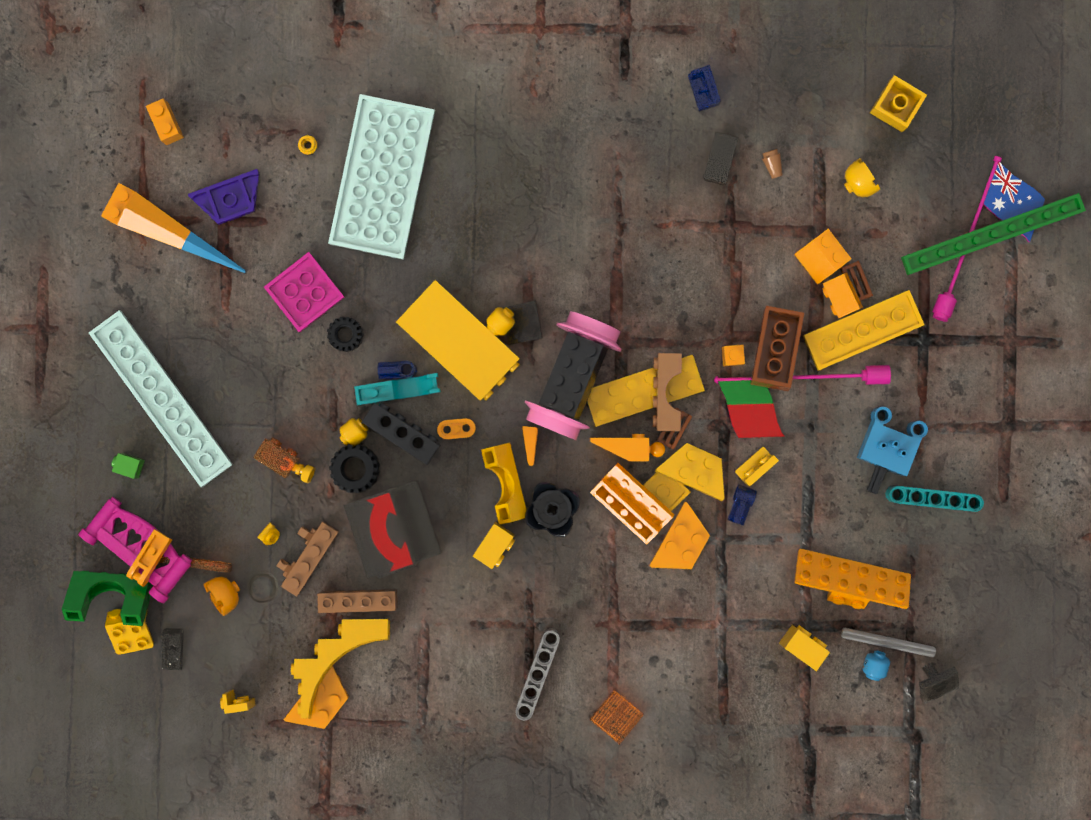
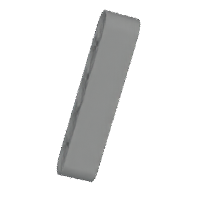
M554 628L544 631L516 705V716L520 720H528L533 715L560 641L559 633ZM549 633H553L557 637L552 643L546 640V635ZM546 651L550 654V657L544 661L539 658V654ZM537 669L543 672V676L538 679L532 675L533 671ZM528 688H534L537 693L531 697L525 691ZM527 706L530 711L524 715L519 712V708Z

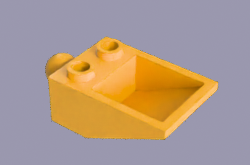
M632 434V438H589V442L627 461H649V453L654 457H661L665 453V446L661 442H654L649 446V438H645V434Z

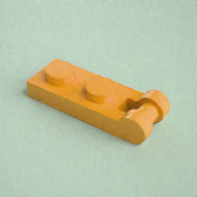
M154 529L126 576L131 580L135 579L139 585L144 587L172 539ZM140 568L144 569L142 574L139 573Z

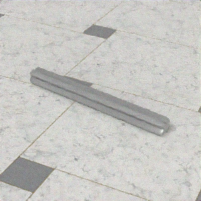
M843 628L841 632V637L849 640L934 657L936 654V648L933 646L849 628Z

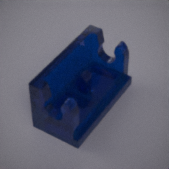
M710 65L691 71L688 74V78L698 110L702 111L719 106L721 100Z

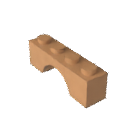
M658 353L657 358L653 359V369H657V377H653V388H656V396H653V408H656V415L652 417V427H656V431H680L681 412L674 409L668 403L666 387L671 378L681 373L682 354Z

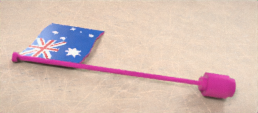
M995 156L993 159L995 162L970 232L974 231L983 205L999 220L1003 221L1042 207L1045 199L1033 187L1006 169L1001 164V157ZM1034 230L1021 235L1030 242ZM965 255L959 259L948 292H943V294H939L932 311L934 313L933 318L947 322L952 316L957 300L951 293Z

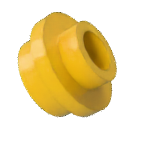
M305 135L300 138L298 148L303 154H313L317 149V141L314 137ZM307 142H310L311 147L308 149L305 148V144Z

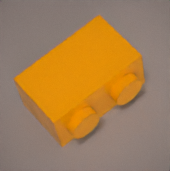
M164 98L146 106L159 138L165 145L184 138L173 111Z
M848 273L823 283V293L826 298H830L832 303L830 305L831 310L838 318L863 308Z

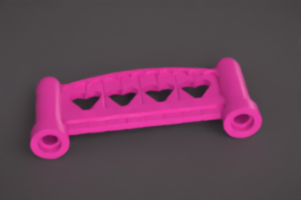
M112 497L108 499L86 528H82L78 535L93 546L99 540L131 567L143 548V543L148 540L154 529H158L141 517L121 509L120 505L122 502ZM117 518H120L122 523H127L126 530L113 535ZM134 529L136 534L141 535V540L127 546L129 531ZM171 543L164 553V557H168L170 563L158 569L155 567L149 579L153 587L148 593L163 604L168 600V594L193 561L185 554L179 556ZM140 568L139 573L142 574L144 569Z

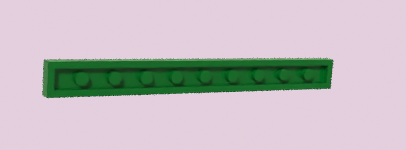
M1078 193L901 257L907 275L1086 210Z

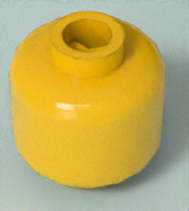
M497 307L486 319L488 330L496 336L506 335L515 324L514 313L507 307L504 309Z
M351 418L340 427L341 436L339 438L346 446L348 444L353 446L359 445L367 438L368 427L362 423L361 419Z

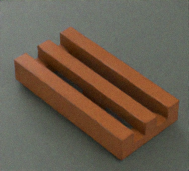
M859 261L840 268L842 274L848 273L847 269H849L860 296V301L873 296ZM854 266H856L860 279L867 293L866 295L863 294V291L853 269Z
M676 407L674 409L681 412V420L683 416L686 417V420L672 444L669 443L675 431L669 433L666 441L663 440L666 431H662L657 439L658 442L673 450L692 418L691 415Z

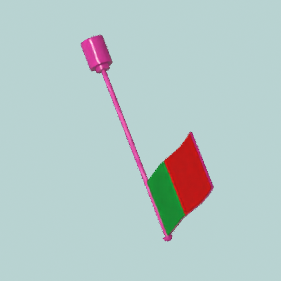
M889 365L865 366V369L861 370L860 374L795 375L793 379L861 377V380L865 381L866 385L890 384L891 370ZM716 376L714 378V382L719 383L724 394L731 424L738 438L785 437L777 422L773 400L767 387L751 385V377L718 378Z

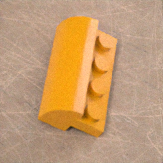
M619 463L590 492L645 544H648L675 515Z

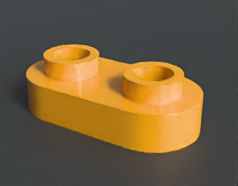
M467 418L444 420L437 427L438 435L443 439L468 438L476 431L475 423ZM465 424H468L470 426V430L468 432H465L463 430V426ZM446 426L451 428L448 434L444 432Z

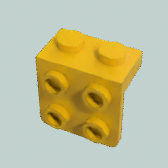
M121 609L107 612L105 628L116 654L121 655L153 647L154 642L146 624V616L143 626L123 625L120 615Z

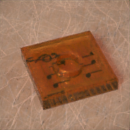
M613 690L590 718V721L620 745L644 714L616 690Z

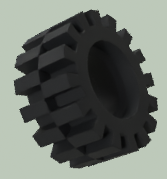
M350 317L336 318L333 323H330L329 329H327L329 343L339 351H353L362 342V327ZM343 327H348L352 331V338L347 342H343L338 338V331Z

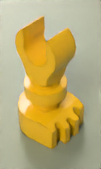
M284 458L290 462V467L288 468L281 466L284 471H294L295 474L301 475L303 482H311L315 473V467L310 465L304 467L303 464H296L292 458Z

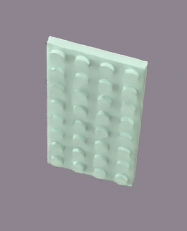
M362 94L359 95L328 244L404 260L435 114L434 109Z

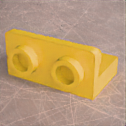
M761 447L737 468L735 473L747 486H751L779 460L774 455H771L765 447Z
M234 689L222 694V698H220L221 709H224L225 714L248 711L256 706L255 698L249 699V696H241L235 699Z

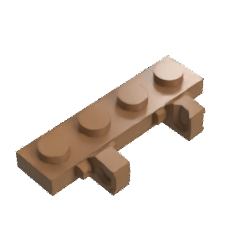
M324 521L317 530L312 528L309 531L305 527H301L297 534L307 540L305 542L307 546L297 562L293 561L290 564L284 559H280L277 567L284 571L283 576L286 577L281 587L297 597L339 531Z

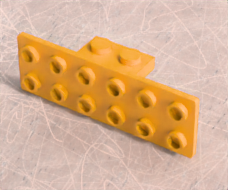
M805 549L798 550L795 584L829 591L827 601L837 605H849L855 609H864L869 601L903 609L909 607L911 574Z

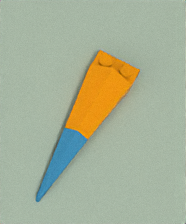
M118 183L101 217L120 227L246 273L239 265L143 196Z

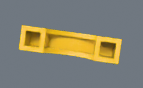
M506 443L481 449L485 468L492 470L498 476L501 483V497L495 505L499 524L524 519L526 506L511 444Z

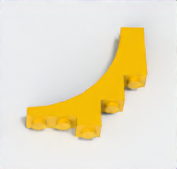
M342 619V624L338 625V635L341 636V639H318V644H315L314 648L318 659H294V663L291 664V675H294V679H301V683L298 684V694L301 695V703H298L297 707L298 714H301L300 718L312 717L313 702L318 687L325 674L340 658L361 645L374 641L390 640L389 619Z

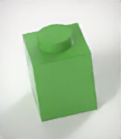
M118 453L112 460V472L137 479L140 477L145 460L128 454Z

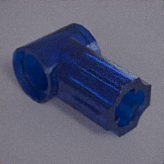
M411 361L378 362L379 379L413 378L417 373V366ZM406 364L412 367V371L408 375L403 372V367Z
M738 484L727 520L744 526L749 508L752 507L755 501L757 490Z

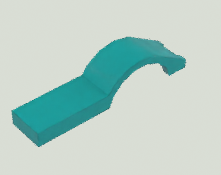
M438 373L408 379L354 386L357 405H365L439 393L441 390L437 386L436 379L439 376Z

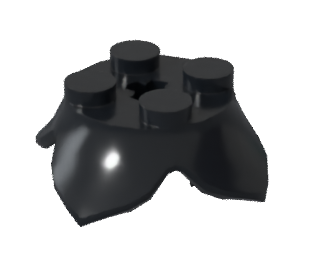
M541 482L537 484L532 492V503L525 513L526 524L535 530H547L556 537L567 536L573 526V515L579 508V496L570 489H559L552 483ZM549 504H552L553 506H556V505H557V507H558V509H556V512H557V513H555V514H553L552 512H549V513H548V512H547V509L549 508L548 505H549Z

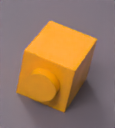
M744 345L722 347L723 367L745 364Z

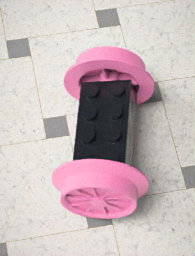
M570 311L566 322L556 324L568 333L539 402L544 407L526 400L525 403L530 408L526 420L577 440L580 430L589 429L590 427L571 418L580 419L608 348L619 352L622 349L616 343L620 335L619 330L588 316Z

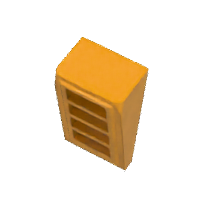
M523 426L527 461L529 466H533L538 429L536 427Z

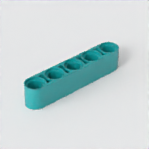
M890 486L885 493L887 500L898 504L972 512L980 511L984 505L981 496L968 493L904 486ZM898 489L900 497L895 500L892 497V493ZM917 491L919 499L914 502L911 496L913 492ZM934 493L938 496V501L935 504L931 502V496ZM952 496L957 498V503L954 506L950 504ZM971 498L976 500V505L973 508L969 505Z

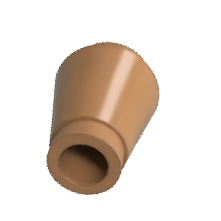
M774 149L762 153V160L771 178L782 176L781 155L778 153V150Z

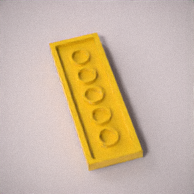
M908 290L805 334L803 338L819 371L923 326L924 322L911 292Z
M693 355L682 358L681 373L671 378L666 387L668 403L705 391ZM650 368L593 387L587 403L595 427L653 408V396H656V388H653V377H657V369Z

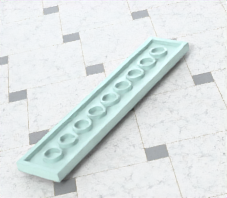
M121 310L89 332L92 339L200 487H204L233 465Z

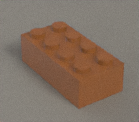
M771 306L765 307L751 385L783 391L790 390L803 324V312Z

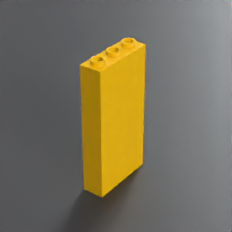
M436 280L396 321L399 326L480 401L483 399L487 401L494 393L492 389L496 385L500 387L507 379L505 375L509 371L513 373L520 365L518 363L520 358Z

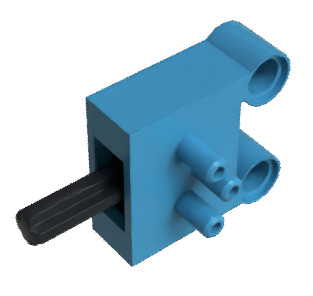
M877 407L872 410L871 422L857 455L858 459L876 465L867 487L868 492L878 493L887 470L901 476H908L922 437L926 436L928 432L926 423L923 421L910 422L906 427L908 434L906 435L883 426L892 418L889 408ZM880 410L885 413V418L882 421L877 417V413ZM916 424L921 428L918 435L913 432V427Z

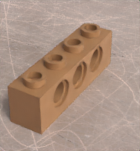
M397 589L321 591L317 594L318 613L396 611L398 608Z

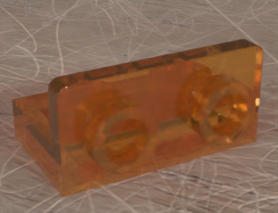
M273 437L271 440L265 438L253 458L282 477L287 478L301 458L297 457L298 453L288 447L286 450L281 446L282 442Z

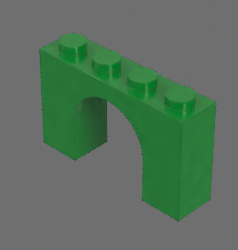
M73 571L61 610L65 620L85 622L89 605L97 595L106 591H117L125 596L120 612L123 625L143 626L151 598L148 592L153 585L148 581L142 587L135 579L131 580L126 576L127 574L123 573L109 574L107 572Z

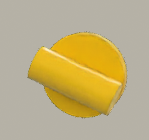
M270 522L258 535V539L265 545H272L277 542L280 532Z

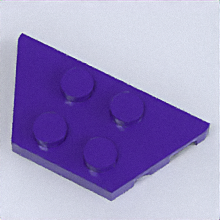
M255 169L189 193L188 196L219 225L255 212L259 170Z

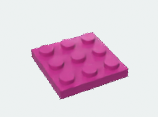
M310 252L306 253L264 286L265 290L299 333L345 298Z

